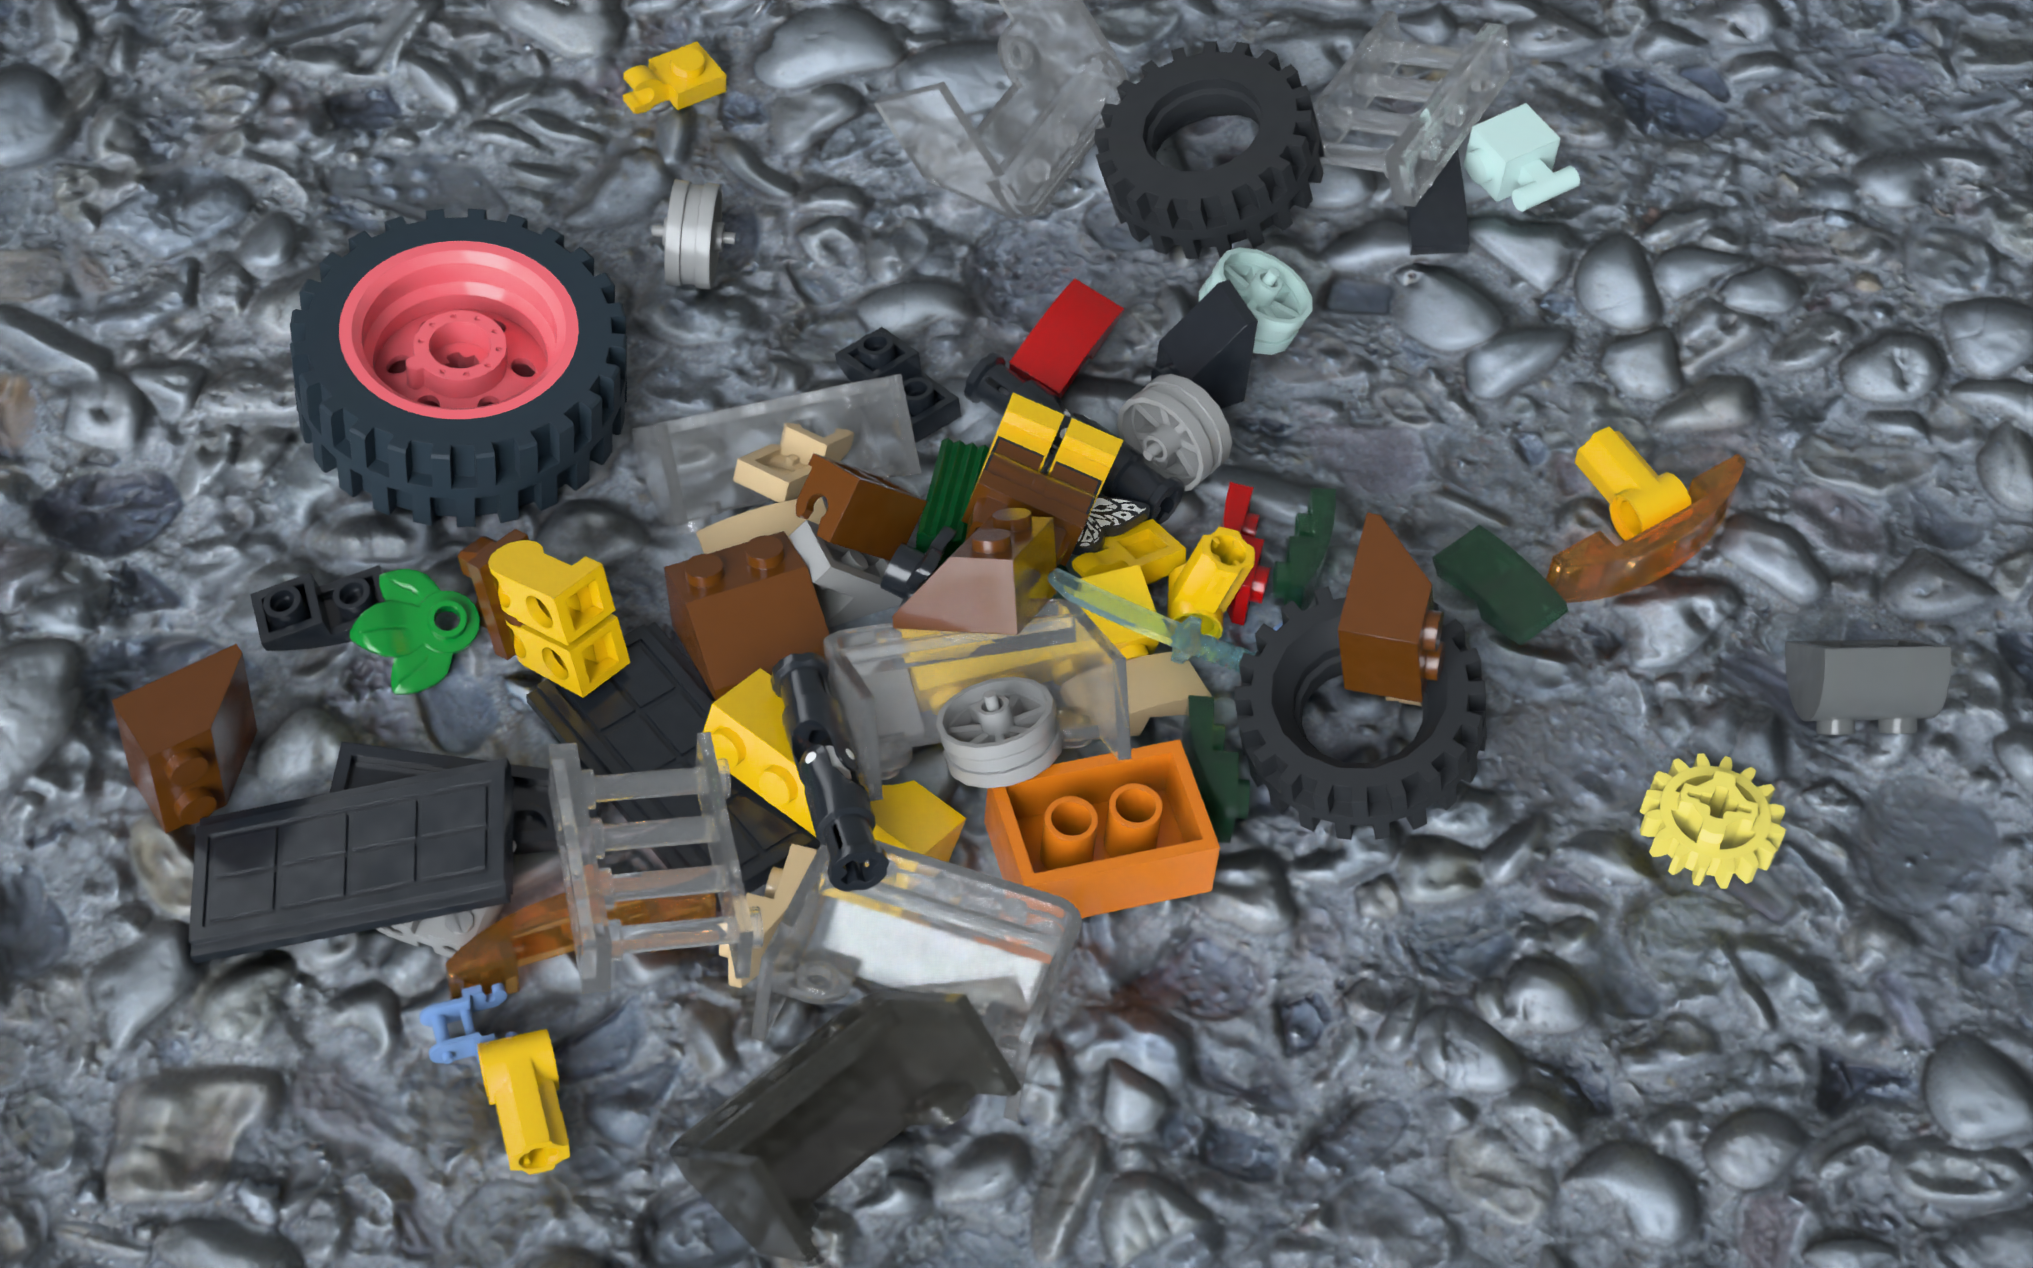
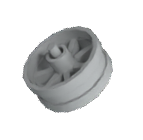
M687 180L674 181L668 217H665L663 225H652V236L662 237V246L665 247L664 273L666 285L683 286V284L695 285L696 288L713 289L719 252L723 251L724 243L735 244L736 233L725 232V223L722 222L723 191L721 184L706 182L704 185L692 184V181Z
M1174 374L1157 376L1119 409L1117 426L1120 439L1142 453L1145 458L1144 463L1167 479L1177 477L1184 482V491L1195 488L1229 458L1232 439L1226 418L1211 396L1188 378Z
M1005 677L989 679L974 684L952 696L938 712L936 721L939 739L944 747V757L952 777L968 786L996 788L1011 786L1032 779L1049 768L1061 754L1064 738L1061 726L1056 719L1057 711L1054 699L1048 688L1033 679Z

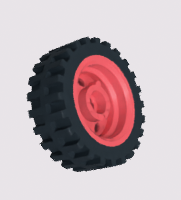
M468 208L467 217L445 218L444 209L425 211L426 220L406 224L403 216L385 221V232L375 237H371L365 230L348 239V254L341 257L331 252L319 263L321 282L312 279L306 280L299 292L301 310L295 309L292 311L290 322L292 340L290 351L300 430L304 442L307 444L313 443L314 460L322 471L328 473L337 468L339 488L352 497H356L363 490L372 494L373 509L391 515L398 506L411 510L413 522L432 525L435 515L456 517L457 527H476L475 516L498 514L500 523L519 519V507L535 502L540 511L545 510L558 503V489L565 484L574 491H577L590 480V460L604 465L611 455L612 434L620 435L625 421V403L627 402L626 315L623 304L621 302L615 303V285L609 275L604 272L594 276V257L582 247H579L572 253L564 249V235L550 227H547L542 234H538L528 230L527 218L509 214L506 222L487 219V210Z

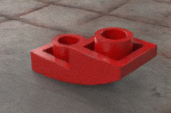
M1074 278L1056 298L1009 362V369L1027 381L1031 379L1038 381L1061 399L1088 358H1094L1123 315L1124 308Z
M1230 482L1221 527L1239 531L1245 542L1254 547L1255 550L1254 566L1226 610L1232 623L1244 626L1250 602L1263 603L1271 568L1260 565L1265 540L1255 538L1260 515L1250 513L1254 487Z

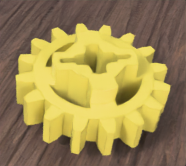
M1704 753L1697 754L1692 768H1689L1679 758L1673 760L1668 774L1661 771L1655 774L1651 787L1646 791L1640 808V813L1645 815L1640 827V834L1647 837H1655L1649 851L1651 856L1660 857L1668 854L1672 858L1668 872L1672 875L1677 874L1684 867L1693 871V885L1700 886L1706 875L1714 876L1721 889L1728 888L1733 874H1736L1746 884L1752 882L1757 868L1766 871L1769 869L1785 835L1786 829L1780 826L1785 814L1784 806L1769 804L1775 791L1773 785L1755 786L1752 781L1756 770L1752 767L1745 769L1741 774L1732 771L1731 757L1724 756L1719 767L1710 766L1709 760Z

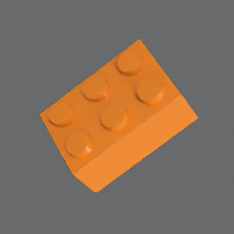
M1180 739L1052 764L1032 779L1011 786L987 788L984 823L1020 931L1212 891L1220 846Z

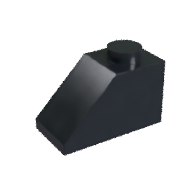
M1229 279L1219 282L1159 341L1156 366L1151 371V381L1157 376L1167 374L1188 378L1203 388L1218 404L1220 409L1243 402L1245 399L1258 324L1257 319Z

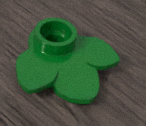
M397 569L380 574L379 585L385 602L373 605L360 615L350 631V640L369 652L383 657L394 658L391 687L395 695L420 693L444 680L448 674L453 655L466 650L473 644L480 628L478 610L467 596L455 591H441L427 574L420 571ZM443 612H452L458 616L460 623L455 629L445 631L435 624L436 617Z

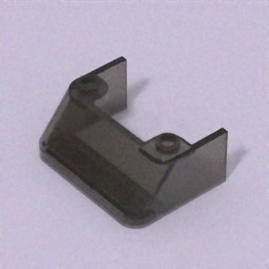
M879 991L855 1001L681 1135L670 1147L669 1154L683 1177L759 1254L809 1263L819 1255L811 1241L814 1235L811 1228L819 1218V1212L813 1202L909 1125L923 1126L933 1124L937 1129L947 1127L967 1114L971 1108L968 1101L977 1094L1012 1097L1022 1087L966 994Z

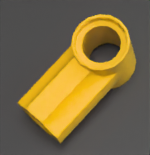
M1610 426L1593 433L1591 438L1578 449L1574 463L1609 502V511L1613 525L1620 537L1631 545L1641 544L1687 523L1692 517L1691 498L1682 481L1669 472L1658 475L1620 431H1614Z
M1218 526L1217 530L1212 534L1203 535L1187 563L1176 567L1169 574L1166 631L1168 636L1176 643L1190 647H1201L1216 642L1222 636L1224 613L1254 566L1255 561L1254 547L1245 542L1239 531Z
M547 1028L477 1043L489 1105L495 1104L510 1171L519 1170L532 1175L553 1170L559 1162L570 1157V1149L563 1112L560 1110L556 1093L559 1090V1079Z

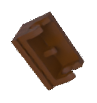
M813 453L808 465L812 466V469L796 502V516L808 519L814 511L815 502L820 497L825 496L828 501V509L825 515L821 517L817 536L829 543L891 561L898 547L902 543H908L927 501L880 475Z

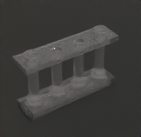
M1386 11L1372 30L1365 35L1361 44L1313 104L1324 146L1325 157L1320 158L1322 166L1323 164L1383 172L1386 178L1389 179L1394 204L1415 207L1470 133L1472 126L1478 122L1514 73L1506 25L1485 23L1471 43L1466 45L1464 49L1402 41L1396 12ZM1400 64L1450 70L1439 82L1392 76ZM1375 97L1425 103L1414 116L1366 109ZM1350 130L1399 137L1388 150L1340 143Z
M711 732L697 733L696 763L693 768L594 776L592 769L581 770L577 743L549 745L548 792L582 994L610 991L611 962L623 961L624 954L729 944L736 979L750 978L752 949L763 947L762 915L759 906L748 907L725 801L726 798H730L731 794L729 765L726 758L716 759ZM698 794L702 816L603 824L601 818H590L588 810H595L597 802ZM708 843L712 866L612 874L610 868H599L597 859H604L605 852ZM718 893L723 914L722 917L621 926L620 919L608 920L606 910L614 909V902Z

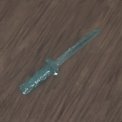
M1059 568L1054 569L1048 575V581L1052 587L1068 601L1130 630L1172 646L1171 661L1183 664L1192 656L1202 657L1205 661L1214 664L1218 663L1219 666L1230 670L1234 669L1235 672L1240 673L1239 664L1243 653L1256 654V652H1249V649L1238 645L1237 647L1233 646L1232 643L1222 639L1221 641L1217 640L1216 637L1206 633L1205 635L1201 634L1202 619L1191 615L1180 623L1105 591Z

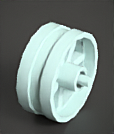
M1241 247L1226 251L1200 289L1199 301L1219 282L1229 279L1258 321L1253 353L1273 355L1285 351L1313 311L1312 296L1306 283L1291 267L1265 252Z

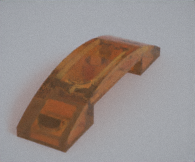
M1736 454L1693 478L1688 491L1692 505L1617 547L1599 530L1554 555L1541 595L1549 603H1573L1608 598L1648 585L1682 566L1696 555L1720 528L1731 506L1746 461L1739 454Z
M672 880L617 881L567 891L524 907L477 934L445 963L450 1000L462 998V989L480 984L484 988L486 995L493 993L491 987L496 983L504 984L507 995L519 992L518 967L644 931L651 953L716 934V897L712 887Z

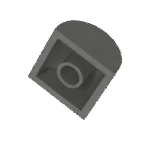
M1910 639L1785 641L1786 678L1792 705L1801 720L1816 721L1817 734H1855V720H1878V732L1917 733V719L1935 718L1944 706L1950 683L1951 646Z

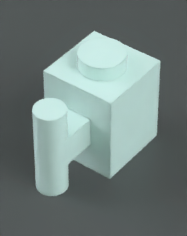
M1527 103L1472 126L1463 167L1467 170L1470 178L1476 184L1481 185L1496 202L1512 196L1515 207L1519 211H1525L1574 189L1580 184L1579 174L1572 166H1567L1554 173L1552 172L1561 138Z

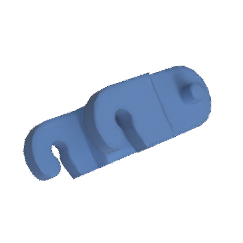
M496 983L492 985L493 993L488 995L485 994L481 984L461 989L462 998L432 1003L420 1012L419 1019L421 1024L432 1027L436 1044L429 1049L428 1053L431 1061L449 1064L455 1060L477 1056L478 1063H480L477 1043L498 1038L495 1034L481 1036L479 1032L476 1033L472 1015L473 1012L502 1004L507 999V991L504 984ZM462 1020L466 1035L451 1039L447 1024ZM509 1032L505 1035V1037L518 1034L516 1032Z

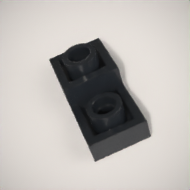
M1458 150L1401 153L1404 210L1407 211L1410 255L1468 252L1470 245L1468 220Z
M881 327L835 353L836 363L858 392L892 427L913 444L961 417L959 398L921 371L919 352L885 328Z
M377 565L321 586L318 585L310 572L250 594L261 644L266 651L302 650L352 642L349 637L350 631L360 615L373 605L385 602L379 585V576L384 573L381 566Z

